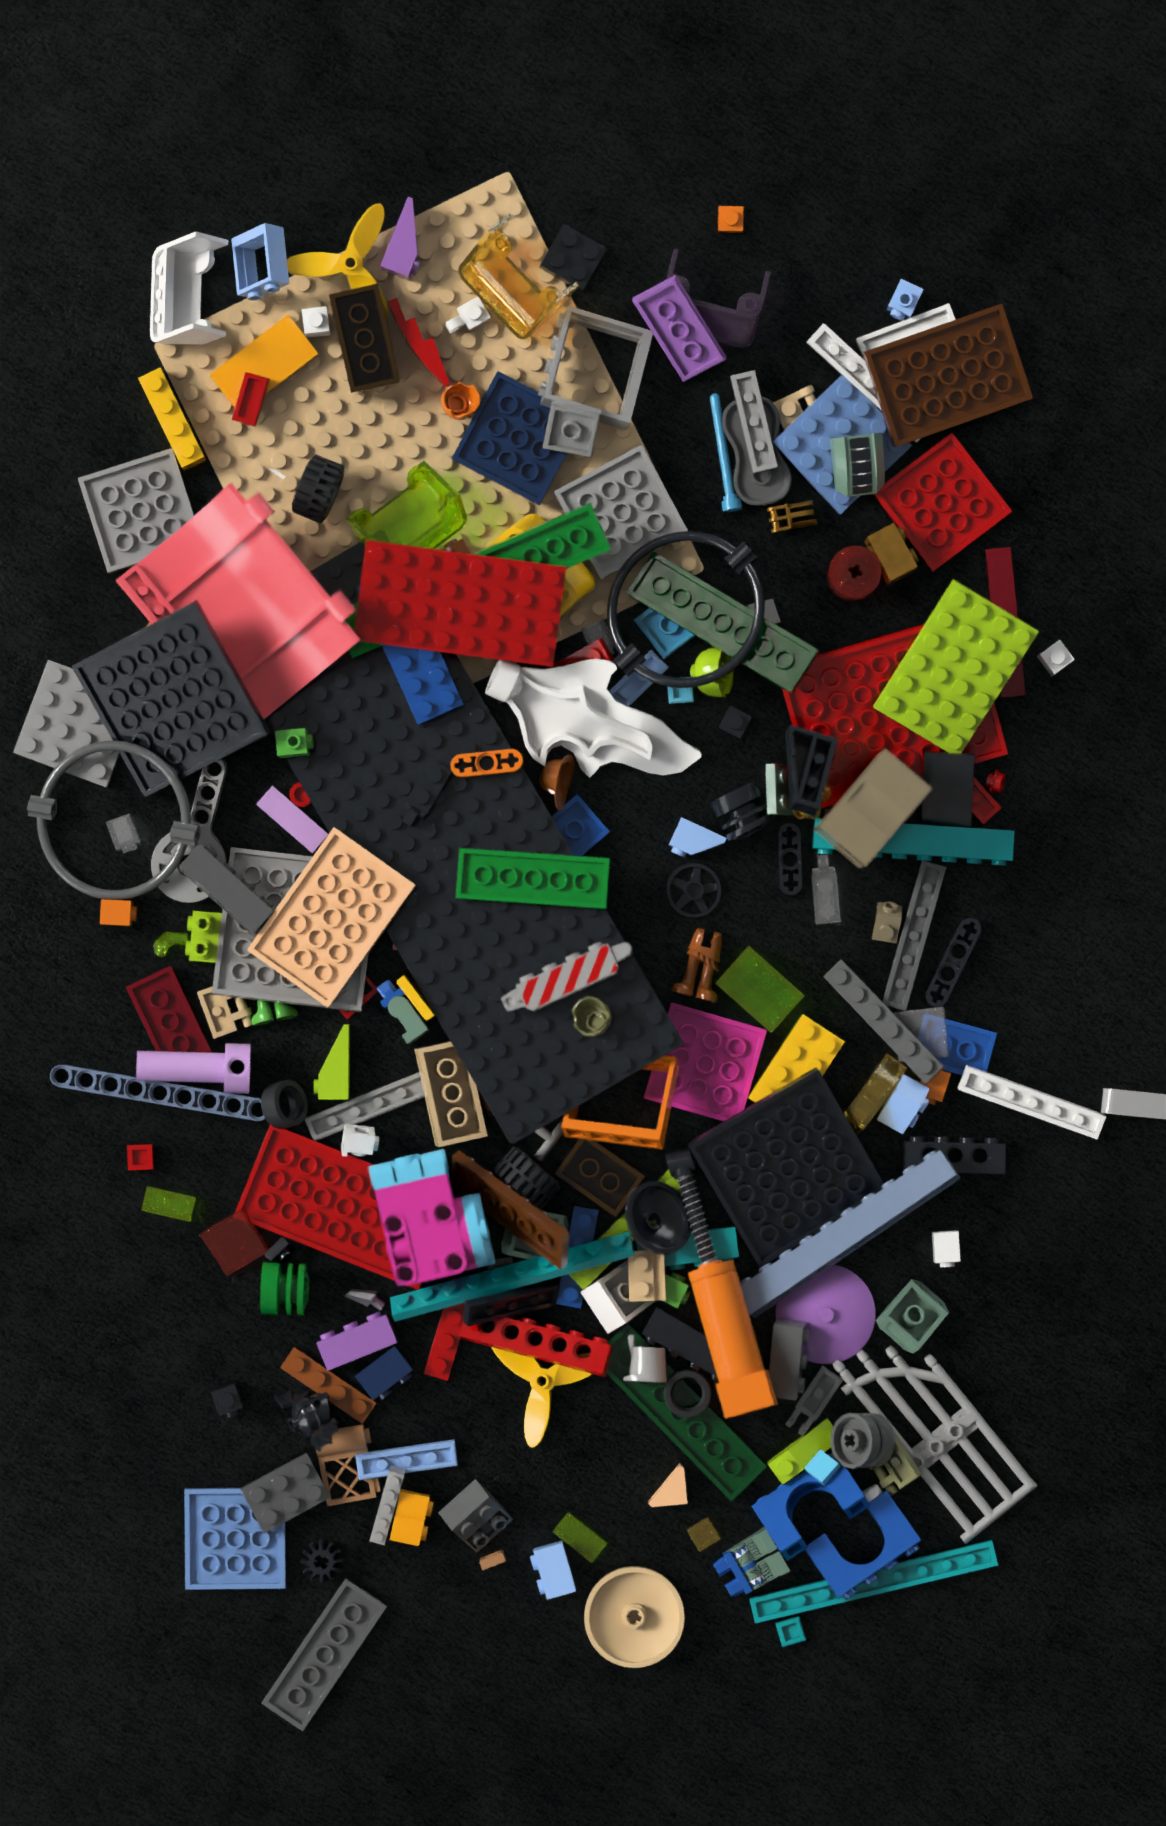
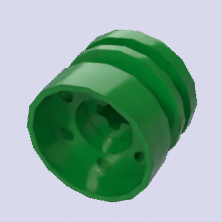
M263 1262L260 1292L261 1314L278 1315L280 1305L285 1304L287 1315H292L293 1304H297V1316H304L305 1308L309 1301L310 1284L306 1264L300 1263L298 1274H294V1263H289L287 1274H282L280 1263Z

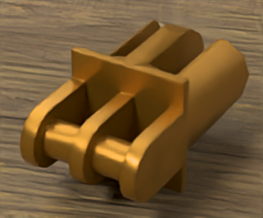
M813 500L767 508V512H770L771 515L769 522H772L773 525L771 533L817 525L816 519L792 523V520L814 516L813 509L790 513V510L813 506ZM785 509L786 516L778 517L777 510ZM787 520L788 526L780 527L779 521Z

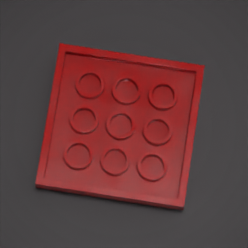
M953 433L949 434L887 481L878 493L873 494L897 527L901 526L907 540L932 572L1012 512Z

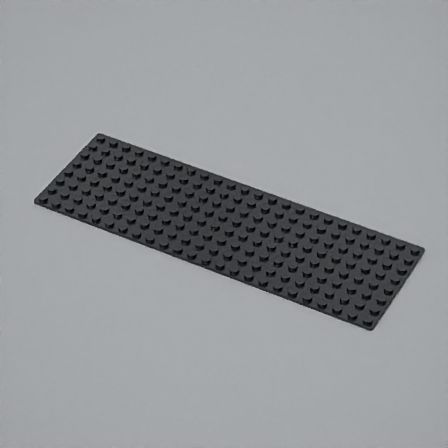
M377 531L310 571V574L330 598L340 590L351 604L358 602L359 593L356 586L361 584L366 540L390 543L384 531ZM383 646L355 658H352L349 650H347L324 671L266 717L264 721L275 741V731L305 728L308 730V734H312L314 748L310 749L309 756L288 757L286 759L328 832L330 833L335 827L416 885L385 930L508 1141L514 1144L680 1047L683 1040L632 954L629 958L626 957V959L617 963L619 970L612 977L535 1012L526 1007L507 1012L501 998L517 988L516 985L521 983L519 978L533 973L534 976L543 973V967L555 962L557 966L566 962L565 958L576 952L583 955L589 952V946L602 941L603 945L608 943L611 948L625 941L606 909L456 899L459 848L574 856L523 767L514 773L465 778L457 777L452 772L429 814H426L424 819L418 817L413 827L404 824L402 820L408 811L403 808L406 803L405 801L430 758L451 770L450 763L456 755L511 749L456 654L440 652L463 705L417 724ZM510 754L509 759L501 760V755H496L499 762L498 769H502L501 764L508 763L512 768L516 762H519L513 754ZM489 756L483 757L480 761V767L483 770H490L494 766V760ZM476 757L471 758L473 763L468 764L461 759L460 763L455 765V768H458L463 773L466 767H473V772H477L478 770L475 765ZM585 997L598 998L610 1009L611 1024L607 1031L600 1036H584L574 1026L573 1007L579 1000Z

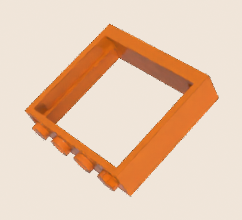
M664 1055L642 1068L644 1070L668 1072L657 1130L576 1120L578 1106L564 1114L562 1130L565 1137L663 1149L679 1071L677 1058Z

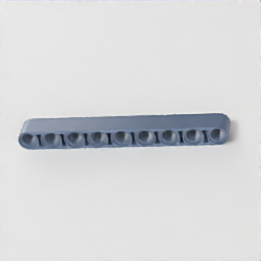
M57 1065L50 1073L51 1082L55 1086L254 1121L266 1119L264 1115L258 1117L252 1112L253 1105L257 1102L261 1103V1098L224 1093L222 1091L164 1081H137L142 1085V1092L140 1095L135 1096L130 1092L131 1083L136 1081L135 1076L71 1065ZM59 1069H65L69 1074V1078L65 1083L59 1082L56 1078ZM84 1073H89L93 1077V1083L90 1087H85L81 1083V1076ZM109 1077L115 1078L118 1082V1087L115 1091L106 1089L105 1082ZM159 1085L164 1086L167 1090V1096L163 1100L157 1099L154 1095V1090ZM182 1090H188L192 1095V1099L188 1104H183L179 1100V1093ZM207 1094H212L216 1098V1105L213 1108H207L203 1103V1099ZM236 1098L240 1101L241 1108L238 1112H231L229 1110L228 1102L230 1099Z

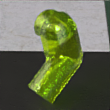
M165 932L153 944L155 955L159 957L167 955L168 949L173 944L186 945L188 933Z

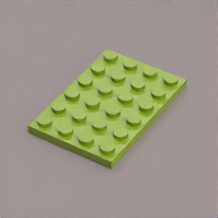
M953 579L873 707L948 753H962L1039 631Z

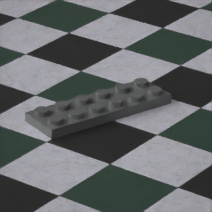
M345 1578L262 1701V1704L303 1731L387 1605L348 1578Z

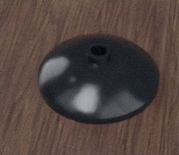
M657 1181L646 1182L632 1191L626 1203L625 1216L631 1235L641 1247L657 1255H669L680 1250L687 1243L691 1234V1223L688 1221L689 1216L686 1215L687 1209L684 1208V1199L673 1187Z

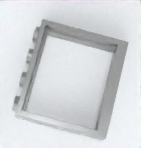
M568 306L564 314H559L556 327H559L560 330L558 336L554 335L551 342L550 350L554 352L552 359L548 358L545 365L544 373H548L546 382L542 381L539 388L538 396H542L540 405L550 408L553 400L594 408L551 395L570 323L638 343L619 415L601 410L599 419L600 423L626 430L632 418L653 333L651 330Z

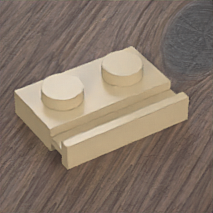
M647 1250L634 1251L635 1256L628 1257L629 1302L666 1300L664 1255H657Z

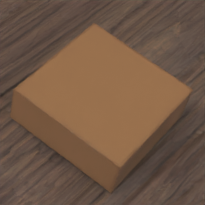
M500 1550L481 1557L479 1563L482 1570L506 1562L504 1551Z

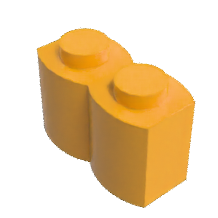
M400 1489L390 1540L419 1546L420 1540H426L428 1526H424L425 1516H431L433 1502L429 1501L430 1495Z

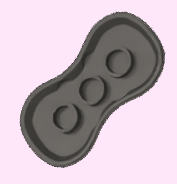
M761 396L771 441L778 437L780 426L779 412L771 400ZM736 400L731 402L724 410L722 427L735 452V491L742 501L747 504L767 505L775 503L784 498L790 490L792 481L790 469L781 456L779 449L772 443L778 467L753 474Z

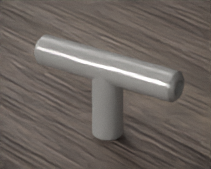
M563 1118L552 1132L545 1127L535 1131V1133L546 1140L534 1155L540 1162L544 1160L563 1135Z

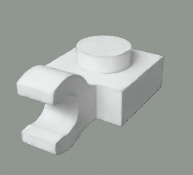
M477 296L458 307L457 312L459 316L447 321L445 326L450 334L465 325L471 331L490 320L491 317Z

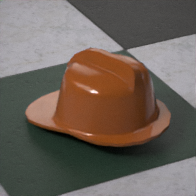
M566 755L563 759L547 761L540 774V786L545 792L554 795L558 811H562L564 808L568 789L573 779L575 762L572 755Z

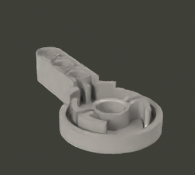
M221 758L215 761L221 765V773L219 775L211 774L209 765L202 768L191 809V823L200 825L201 832L197 846L200 844L204 848L206 846L211 847L218 855L216 859L223 865L225 862L227 863L226 855L220 841L212 832L228 770L226 761ZM205 786L214 788L215 796L213 799H206L203 796L202 791ZM198 810H205L208 813L209 819L206 823H200L197 820L196 813ZM170 833L165 835L154 849L151 859L153 877L160 872V863L161 870L167 865L177 847V843L172 842L165 849L171 842ZM187 845L184 856L190 855L197 846ZM179 865L165 882L158 886L165 895L180 902H197L209 897L206 893L198 891V886L179 870Z

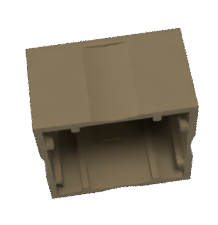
M884 749L874 757L813 830L857 868L865 867L932 788L889 751Z

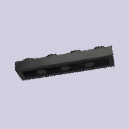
M555 1280L467 1300L464 1306L463 1322L468 1327L556 1306L559 1285Z

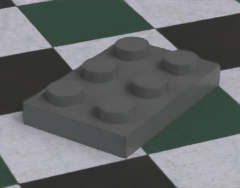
M307 1453L240 1488L263 1533L330 1498Z

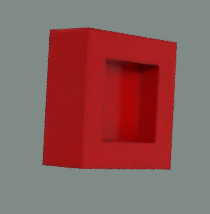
M153 1144L127 1145L128 1170L154 1169Z

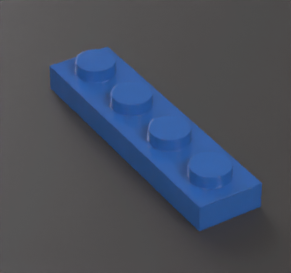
M574 1206L568 1248L593 1242L599 1210ZM568 1274L561 1276L556 1304L581 1308L583 1299L581 1291L583 1289Z

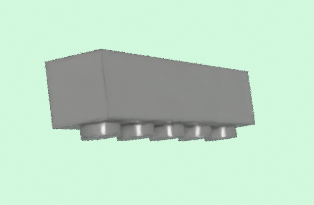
M390 1466L370 1542L385 1545L406 1469Z

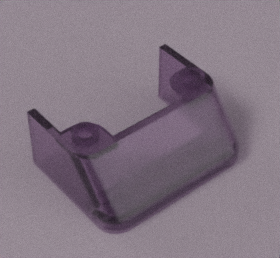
M673 249L666 280L674 276L678 257L677 249ZM765 272L760 295L754 293L742 295L738 300L736 310L691 299L717 342L740 348L748 347L753 343L771 272ZM676 275L687 294H689L688 281L684 277Z

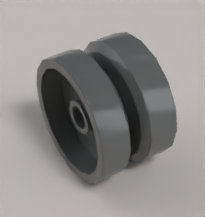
M848 1413L841 1416L835 1422L831 1431L830 1443L833 1455L844 1467L878 1468L891 1458L894 1451L895 1436L888 1419L881 1414Z

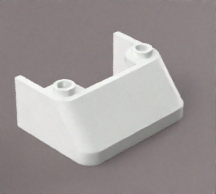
M193 232L157 247L152 258L150 337L153 342L161 344L203 345L226 336V331L214 329L208 320L200 319L201 276L213 267L215 261L214 250L227 246L228 240Z

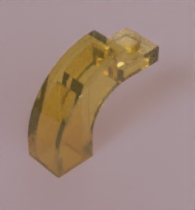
M888 1053L879 1062L857 1096L843 1112L856 1136L871 1121L907 1069V1067Z

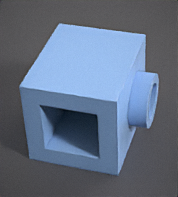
M901 279L887 310L891 311L890 315L902 321L904 318L909 319L923 289Z

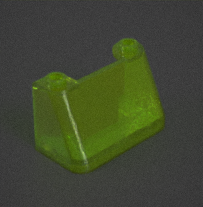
M422 461L409 470L407 477L408 487L374 513L371 514L365 508L357 509L346 520L349 527L364 546H366V540L436 549L459 532L466 524L467 515L460 494L425 461Z

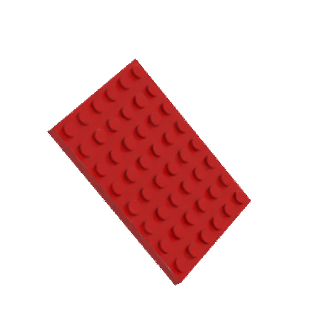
M924 624L820 654L816 657L793 694L782 688L793 726L838 739L819 809L835 805L874 757L884 749L889 751L920 779H923L924 752H947L873 707ZM994 703L962 751V753L975 754V764L1008 754Z

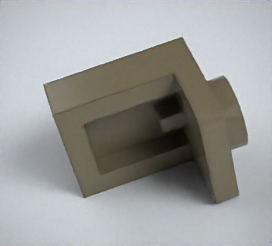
M878 902L872 940L897 943L902 919L901 905L893 902Z

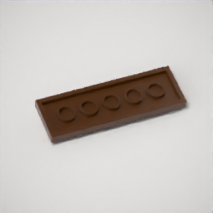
M461 1151L452 1155L451 1183L453 1190L461 1196L480 1193L485 1214L560 1270L567 1265L569 1232L563 1225L553 1221L544 1211L537 1209L527 1198L521 1197L513 1191L508 1184L502 1183L489 1170H485L478 1165L470 1156H466Z

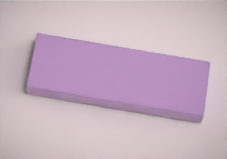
M274 786L256 804L312 853L329 835Z

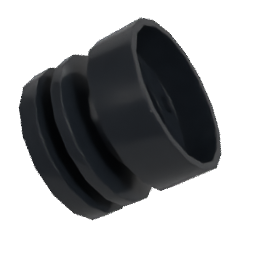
M756 780L710 803L717 818L727 815L730 818L722 826V829L725 830L731 826L735 828V831L726 835L728 841L743 839L763 829L771 820L775 819L774 815L770 814L761 816L760 812L767 809V804L759 806L755 804V801L763 795Z

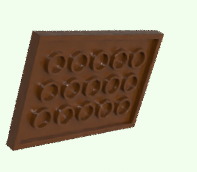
M1003 304L995 305L862 352L893 447L1033 399Z

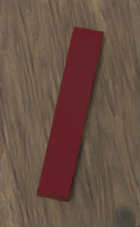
M1011 547L986 549L990 601L1018 618ZM1022 659L1001 690L1000 698L1026 695Z

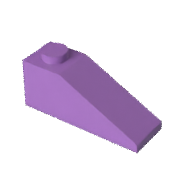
M407 197L380 267L385 272L409 281L411 275L416 276L421 262L417 261L418 250L413 198Z

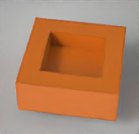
M743 206L718 207V232L743 233Z

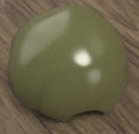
M585 997L579 1000L573 1007L574 1026L584 1036H600L607 1031L611 1024L610 1009L598 998Z

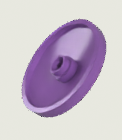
M833 1265L776 1304L775 1317L776 1319L807 1322L806 1330H810L809 1344L804 1347V1354H808V1361L819 1364H832L836 1360L844 1361L854 1356L867 1343L875 1324V1304L868 1287L855 1273L842 1266Z

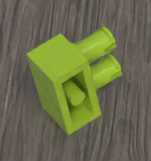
M193 911V916H188L187 931H191V941H186L185 955L189 956V961L216 963L222 913Z

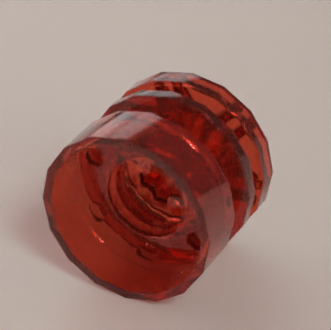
M846 547L836 553L828 567L827 579L829 587L836 596L843 600L852 602L864 600L873 593L880 582L882 572L880 562L875 554L865 547ZM854 567H858V572L861 576L857 575L854 579L851 577V572L848 569L852 570Z

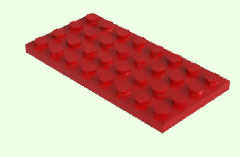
M366 540L354 632L360 638L359 641L553 667L566 566Z
M270 1125L234 1217L396 1281L392 1263L388 1256L379 1206L369 1172V1166L375 1164L347 1154V1157L342 1156V1152L287 1129H278ZM422 1282L407 1286L419 1290Z

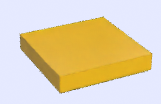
M409 974L399 978L396 983L425 1020L432 1019L435 1016L433 1010Z

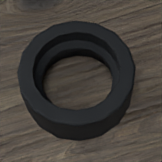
M284 1080L269 1084L261 1096L263 1115L274 1128L284 1129L300 1125L305 1120L308 1112L306 1094L295 1081ZM281 1091L289 1100L290 1114L288 1118L280 1109L279 1095Z
M684 1369L675 1372L669 1377L664 1388V1398L671 1412L679 1417L691 1418L698 1416L706 1410L711 1399V1389L709 1382L702 1374L696 1370ZM693 1379L701 1386L702 1399L696 1406L682 1408L674 1401L673 1388L680 1380Z

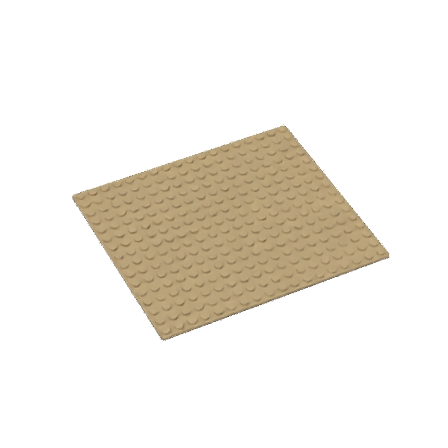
M509 172L492 178L415 216L417 261L421 263L416 276L411 275L409 281L385 272L380 267L396 226L380 233L372 248L362 259V266L379 284L388 305L389 316L387 324L400 377L399 383L351 393L329 294L351 290L347 277L341 273L325 277L294 275L289 278V284L280 288L278 292L268 293L261 300L251 301L246 298L205 318V320L210 322L212 328L226 331L225 337L203 345L155 343V350L223 489L232 483L246 501L257 492H260L275 510L266 520L309 572L377 531H384L390 543L440 550L445 549L443 546L453 539H457V541L463 539L473 554L488 547L505 530L529 514H537L545 522L565 514L554 491L628 451L642 445L651 461L632 420L626 430L599 422L592 457L567 453L540 506L451 460L474 415L465 420H456L447 416L441 407V396L446 388L425 368L414 354L395 321L388 301L395 298L398 299L405 321L412 318L416 319L423 341L430 338L434 339L450 385L457 382L465 385H474L481 395V403L497 371L539 392L541 382H546L548 373H544L547 359H552L554 352L550 350L554 335L558 336L560 330L559 327H556L558 316L560 313L564 314L568 306L574 308L576 306L565 283L539 268L548 249ZM346 260L347 267L352 268L354 266L353 262ZM478 296L491 319L471 331L465 325L450 334L445 326L446 322L459 316L457 312L458 307ZM327 306L331 335L307 338L319 355L265 396L256 427L232 421L235 408L209 374L286 315L291 317L305 336L302 309ZM570 323L551 395L619 415L623 401L587 328ZM315 454L344 465V476L337 497L327 518L321 524L292 512V502L297 484H299L309 460ZM267 468L275 469L286 477L282 479ZM691 541L667 544L654 551L694 576L703 571V564ZM651 553L643 557L626 577L620 590L617 613L640 603L627 595L626 592ZM590 559L582 562L594 575L595 587L559 620L556 643L607 619L608 597L618 571L601 580ZM456 654L473 684L490 676L499 661L498 659Z

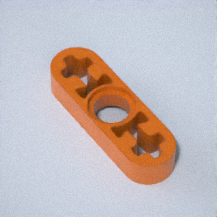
M505 749L459 754L451 760L450 767L457 777L465 778L514 773L522 768L524 760L519 751ZM510 754H513L515 758H519V762H516L514 767L511 768L508 763L501 764L502 769H498L499 762L496 755H501V760L509 759ZM485 756H489L494 760V766L490 770H483L480 767V761ZM476 757L475 765L478 770L477 772H473V767H466L463 773L458 768H455V765H458L461 759L468 764L473 763L471 758Z

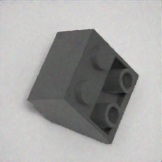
M476 1479L438 1512L450 1529L476 1553L513 1520L510 1514Z

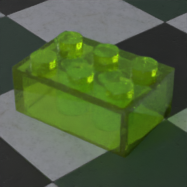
M749 946L715 982L721 990L770 1033L776 1029L805 996Z

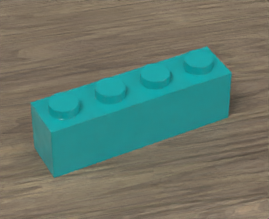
M735 1226L708 1229L710 1231L709 1235L712 1237L711 1242L714 1244L712 1245L713 1249L716 1250L714 1252L715 1256H717L716 1260L726 1262L739 1257ZM691 1231L687 1243L680 1250L664 1255V1265L669 1266L670 1270L684 1269V1264L694 1263L695 1267L701 1265L700 1255L697 1253L698 1248L695 1246L696 1241L693 1240L695 1238L694 1234H692L693 1231ZM636 1242L637 1251L645 1250Z

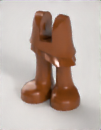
M697 928L688 946L687 954L689 955V960L683 980L675 983L671 988V992L692 997L698 967L701 962L703 963V969L695 998L717 1003L718 997L712 990L711 984L714 970L719 971L718 963H720L722 934L714 931L710 942L711 947L707 948L701 946L704 940L705 929Z

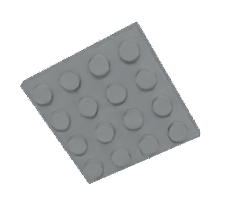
M642 445L554 491L565 513L591 502L611 546V550L590 558L601 580L619 571L625 561L649 541L669 533L688 531Z
M172 448L78 478L108 574L134 566L194 517Z
M48 660L13 753L56 768L63 759L77 749L92 743L113 740L74 670ZM102 751L88 755L75 762L65 772L107 788L120 752Z

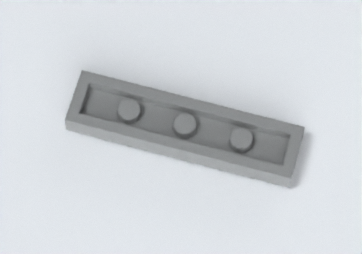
M755 370L732 375L730 379L753 474L776 469L778 466Z

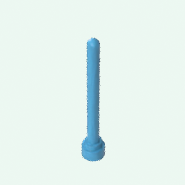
M714 393L710 396L725 490L724 501L721 502L723 512H734L742 509V502L734 490L727 440L722 427L723 415L720 397Z

